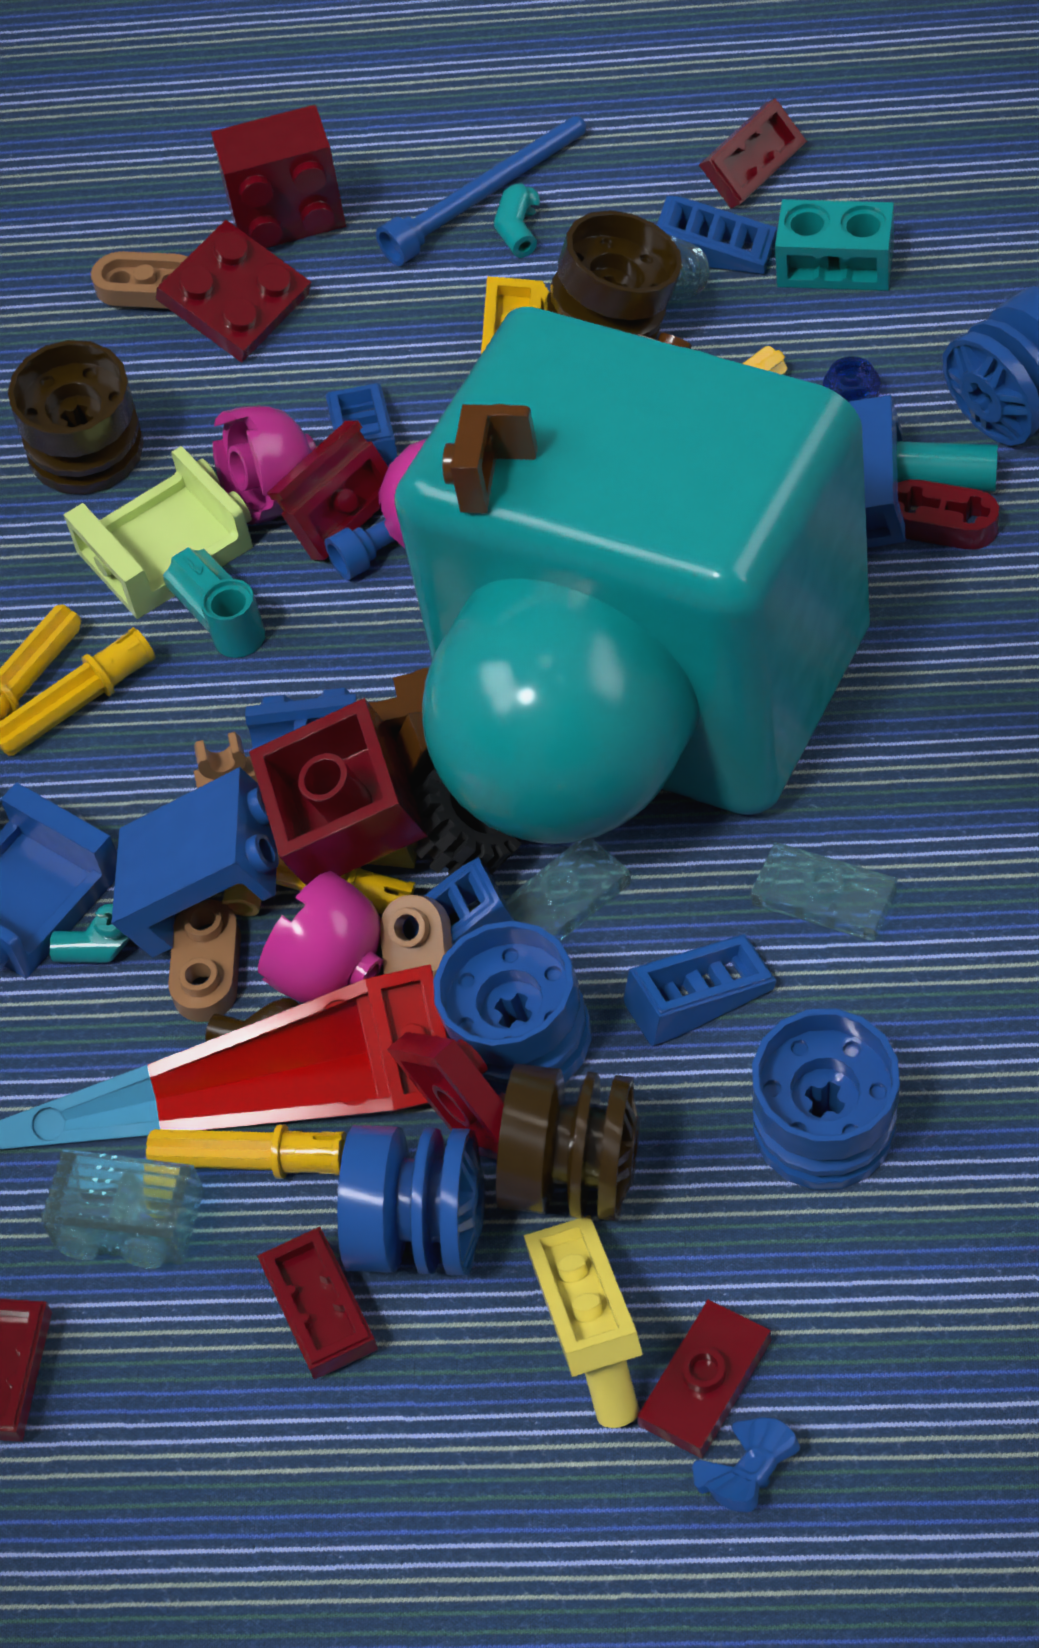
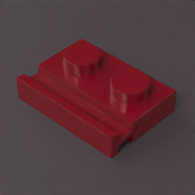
M359 421L343 422L267 492L271 500H276L282 508L283 512L281 515L312 560H325L329 556L324 545L326 538L344 528H349L353 531L381 508L378 493L388 466L374 444L367 442L360 432L363 427Z

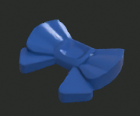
M761 1417L737 1421L732 1424L731 1428L736 1438L746 1451L735 1467L703 1460L693 1462L694 1484L699 1493L710 1492L711 1496L727 1509L738 1512L753 1511L758 1504L759 1488H765L769 1484V1476L775 1470L777 1463L796 1454L800 1449V1443L791 1428L775 1418Z

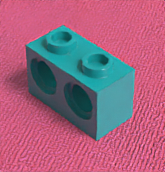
M782 199L775 243L777 287L889 291L894 248V202Z

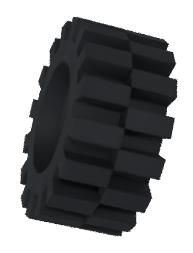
M435 768L413 791L427 837L419 840L420 844L414 851L421 859L426 854L430 855L434 860L429 867L437 873L446 867L448 868L449 877L456 870L479 857L492 875L522 844L520 842L522 839L508 836L487 826L462 807L446 788ZM459 816H460L461 818H463V819L468 823V825H466V824L459 818Z

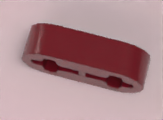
M909 479L898 483V502L905 522V539L976 550L988 546L997 537L999 505L996 499L989 493L978 489L925 480ZM911 506H919L915 513H908ZM969 516H977L974 523H966Z

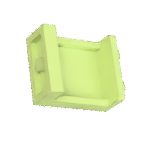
M182 446L171 452L176 468L173 476L101 520H98L84 503L63 514L77 553L136 619L141 618L174 597L173 593L165 585L163 574L168 570L171 558L185 548L190 547L192 550L205 549L221 567L253 548L247 523L252 518L243 499L235 491L227 494L220 486L214 470L204 459L196 461Z

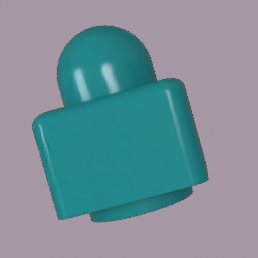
M519 307L507 314L396 487V512L432 658L425 680L422 701V722L425 742L440 779L457 802L469 813L487 826L508 836L536 843L560 844L595 838L620 827L646 808L659 794L661 789L742 815L762 813L776 804L870 625L862 424L856 410L846 399L835 391L819 384L539 308ZM462 404L528 406L531 409L538 446L536 459H496L487 513H460L454 484H445L442 464L445 444L455 443Z

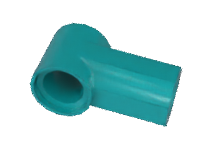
M187 547L171 558L168 570L163 574L165 585L210 633L217 651L224 656L238 658L252 654L261 647L265 639V628L250 585L242 580L233 579L205 549L192 550L190 547Z

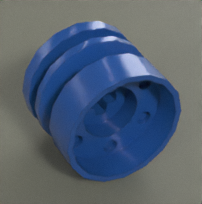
M1035 286L1018 291L994 309L988 320L977 322L966 334H962L950 342L943 353L944 377L949 392L961 412L978 430L992 440L1009 446L1026 442L1039 429V287Z
M512 920L485 924L462 936L443 955L433 979L435 1007L449 1035V1039H454L456 1042L459 1039L466 1041L482 1057L488 1068L483 1077L497 1095L500 1092L506 1094L511 1070L515 1064L559 1068L563 1073L564 1084L581 1067L592 1041L590 1015L585 1006L584 997L579 990V982L572 961L560 940L540 926Z
M837 1008L807 1009L781 1020L762 1038L752 1062L754 1140L765 1162L785 1180L812 1190L843 1189L867 1179L887 1159L896 1135L897 1106L900 1090L898 1058L886 1035L864 1017Z
M353 1125L346 1137L338 1183V1241L341 1260L345 1270L396 1273L404 1255L406 1242H411L414 1262L419 1274H434L442 1253V1262L447 1275L469 1276L474 1262L477 1241L482 1232L485 1212V1180L483 1169L480 1165L479 1146L475 1130L453 1128L448 1137L445 1150L441 1130L425 1127L417 1145L415 1158H410L403 1128L398 1126Z

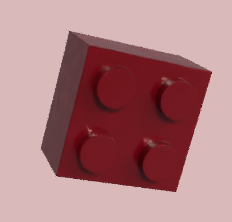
M316 104L211 131L234 226L260 245L268 248L346 227L331 148Z
M365 698L249 751L279 857L306 885L318 875L330 870L338 876H342L427 837L394 733Z

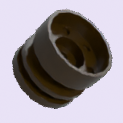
M612 210L590 212L575 220L566 234L558 259V270L551 281L550 291L544 303V310L635 335L640 334L656 340L660 331V325L666 314V306L673 295L682 270L681 252L667 233L656 224L639 216Z
M66 340L46 345L27 356L13 372L8 388L11 409L22 438L30 469L45 486L61 493L86 495L109 489L128 477L140 461L144 440L124 364L110 349L91 341Z
M515 1064L511 1070L507 1085L499 1135L496 1169L497 1207L504 1210L545 1214L553 1197L555 1185L560 1184L567 1185L568 1206L571 1217L583 1219L590 1188L598 1189V1219L600 1221L618 1223L622 1203L630 1186L633 1184L638 1153L640 1117L637 1116L633 1077L615 1075L607 1106L600 1105V1076L598 1073L587 1072L580 1087L577 1102L565 1101V1086L561 1069Z

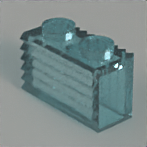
M63 1149L60 1152V1161L56 1166V1174L53 1175V1185L49 1188V1198L45 1200V1210L41 1212V1222L54 1247L62 1254L74 1259L93 1260L97 1254H108L112 1257L120 1255L130 1264L146 1269H156L161 1267L162 1263L167 1264L169 1262L182 1265L185 1262L204 1189L194 1165Z

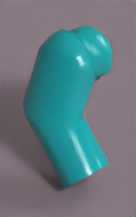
M522 183L513 184L504 190L493 221L495 230L518 258L527 257L536 249L537 240L523 221L525 217H531L536 213L531 205H540V197L537 191L532 187L524 186Z
M113 903L104 904L95 912L97 916L86 931H53L50 938L51 960L61 963H107L115 959L130 939L111 924Z

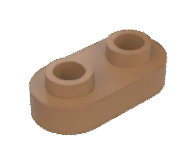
M125 251L105 255L94 264L91 270V279L96 295L103 303L112 306L167 308L156 300L157 287L187 256L171 253Z
M405 895L392 901L383 912L380 928L384 974L431 964L435 977L443 955L453 946L450 920L445 908L438 901L428 896ZM412 915L418 922L419 930L417 935L412 940H409L403 932V924Z
M203 900L181 911L174 922L168 986L176 1009L183 1017L191 1021L207 1022L213 1014L224 1015L233 1006L237 997L241 931L233 910L218 900ZM212 924V926L205 930H197L204 925ZM199 977L209 978L203 984H192V982Z

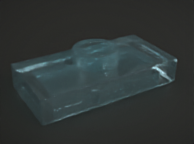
M591 838L575 842L504 901L515 921L540 926L562 941L632 883L631 874L628 868Z
M774 842L751 891L752 905L875 942L896 894L897 878Z

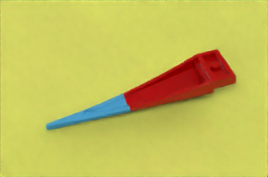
M431 964L363 979L179 1053L1 1119L0 1150L148 1136L149 1132L154 1129L205 1131L396 1113V1111L429 1104L387 1049L406 1032L430 1036L438 1035L442 1038H447L446 1029L434 1004V975Z

